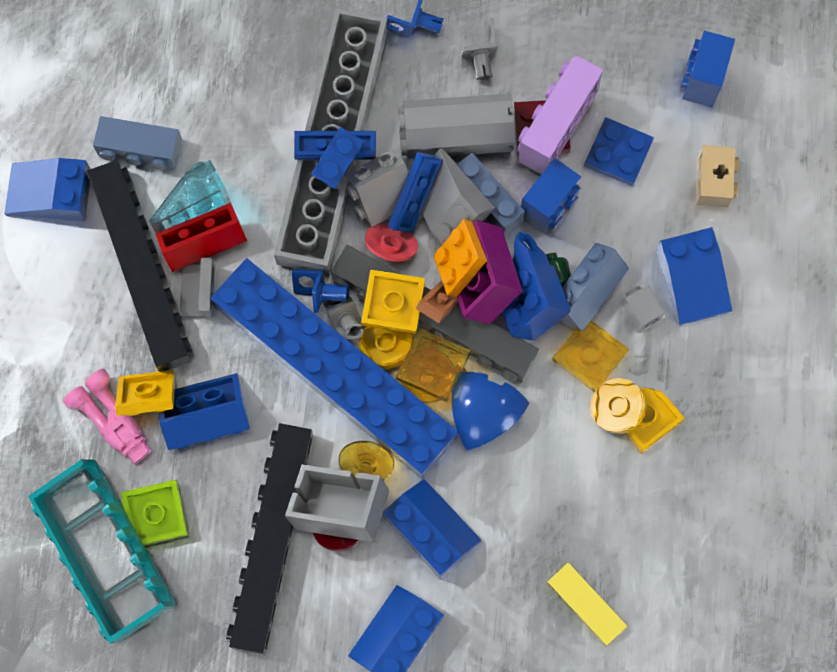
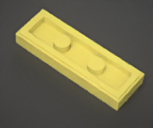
M569 563L547 582L605 646L627 627Z

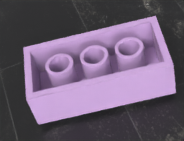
M576 54L571 62L565 61L559 72L561 77L558 83L550 85L545 95L547 98L545 104L537 106L532 115L534 121L530 128L525 126L518 138L520 142L517 147L519 163L542 174L553 159L559 157L598 93L604 69Z

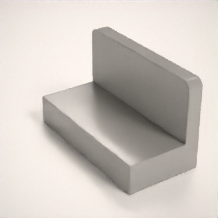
M201 258V264H191L182 268L180 316L182 318H213V304L210 298L214 294L215 265L212 258Z

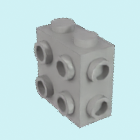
M394 149L381 154L379 157L358 166L346 174L350 185L346 186L348 193L353 201L356 200L358 203L354 208L360 219H366L371 227L384 222L392 216L409 174L405 162Z

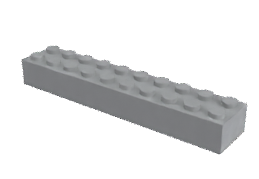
M335 7L305 131H338L340 127L347 131H364L388 32L386 17ZM297 160L274 252L277 265L296 269L323 270V274L330 275L349 195L346 186L350 185L346 174L355 169L357 160L353 161L337 189L332 188L311 174L319 160Z

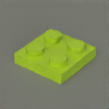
M176 479L120 492L124 511L144 546L188 536Z

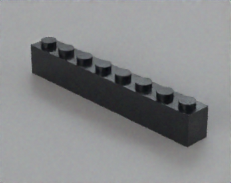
M115 160L87 170L158 371H167L191 362L189 353H192L193 350L188 337L183 338L180 328H183L184 325L179 312L174 313L171 307L175 300L170 287L166 289L164 287L162 279L166 278V274L162 264H156L153 255L158 254L153 239L148 240L145 231L149 230L144 214L139 216L136 207L141 205L136 191L130 192L128 183L132 182L127 167L122 168L119 161Z
M279 423L278 430L272 431L270 446L274 447L272 457H267L264 465V474H267L265 485H260L257 500L261 501L259 512H254L251 528L255 529L253 540H248L245 556L249 557L247 568L242 567L239 577V584L243 585L240 596L236 595L232 612L236 613L234 625L229 624L226 641L230 642L229 647L232 649L266 656L293 532V526L285 517L292 493H298L294 486L301 465H307L314 436L312 429Z

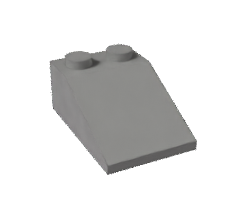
M439 149L435 156L443 160L422 213L430 231L443 244L463 219L473 223L475 220L483 222L495 207L443 149Z

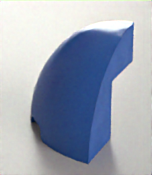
M460 372L456 374L452 389V412L458 435L466 450L485 445L505 433L520 419L529 405L527 399L507 382L499 385L489 381L487 374L479 372Z

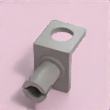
M493 17L489 18L488 21L491 43L462 48V58H474L477 80H483L484 74L485 79L493 77L489 54L496 53L498 49Z
M349 296L348 302L342 301L336 305H331L335 302L333 300H324L322 305L330 315L336 331L346 340L360 338L365 326L361 325L362 319L353 299Z

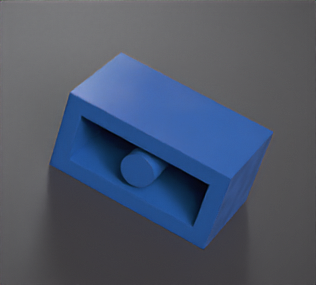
M340 127L311 174L332 188L337 189L363 147L364 141Z

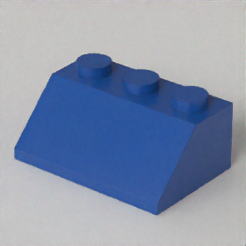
M237 373L177 388L174 394V408L158 412L159 424L168 450L182 449L191 444L212 441L218 437L229 434L235 435L250 429Z
M425 479L404 492L383 511V518L440 579L482 541Z
M396 585L348 657L369 672H407L444 618V614L421 598Z

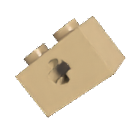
M702 146L698 157L697 205L729 207L733 198H737L738 182H734V173H738L739 157H735V147Z

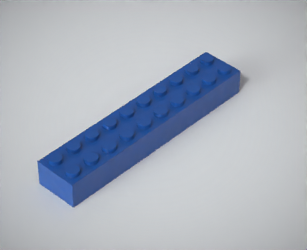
M248 258L239 265L211 296L212 304L218 311L419 478H424L457 439L458 431Z

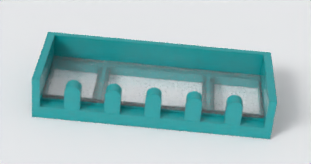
M79 460L28 496L32 503L31 508L34 514L41 519L45 526L46 536L55 544L61 563L71 573L73 585L82 593L88 612L97 620L99 632L109 644L123 641L126 637L165 611L177 606L175 599L96 460Z

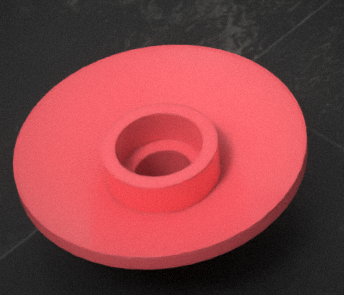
M381 223L370 227L365 234V243L368 249L385 260L406 261L413 258L417 253L418 242L413 234L392 230L388 227V223Z

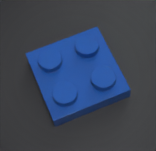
M605 117L584 166L633 187L654 137Z

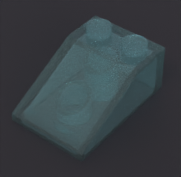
M211 160L194 164L182 176L149 220L155 233L231 203L226 187Z

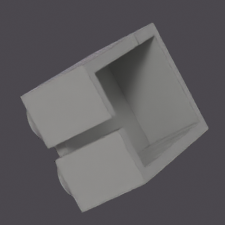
M302 464L294 486L298 493H292L285 517L295 530L375 542L390 491L380 475L356 472V476H354L351 471Z

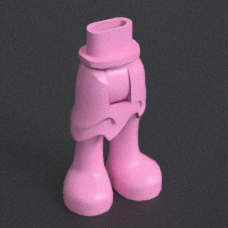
M100 369L88 377L85 381V386L109 411L108 419L82 386L69 392L63 399V403L69 409H79L84 412L100 430V435L113 449L122 452L123 457L128 456L135 465L152 450L146 444L147 438L142 436L141 429L132 416H117L115 409L116 398L109 389V374L105 369Z

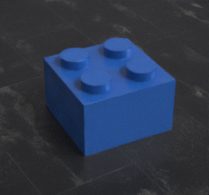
M704 30L701 39H695L687 61L688 66L680 89H684L683 100L713 108L724 82L735 42L734 38Z
M554 158L522 198L521 207L525 211L524 220L544 235L550 228L555 230L563 219L561 215L565 208L570 210L579 198L577 195L581 190L579 184L582 176Z

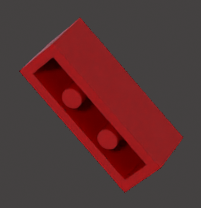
M232 203L223 205L155 234L161 252L172 272L196 263L201 258H208L247 241Z

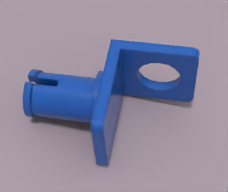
M423 0L417 1L411 22L390 15L385 16L389 31L409 38L416 27L439 34L444 18L423 12L422 8H420ZM390 23L398 24V25H400L402 28H400V27H395V26L391 25Z
M292 270L293 292L295 294H312L314 313H319L321 303L324 300L348 302V284H325L323 270ZM303 276L309 277L313 280L314 285L304 287L299 283V278Z

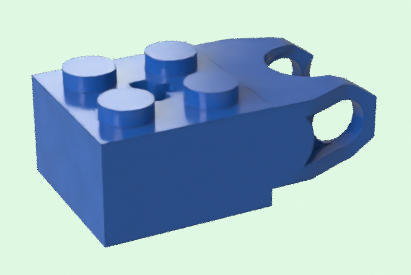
M519 232L515 237V251L512 260L522 292L502 312L512 337L535 341L570 313L571 309L553 265L549 264L546 254L537 246L529 234Z

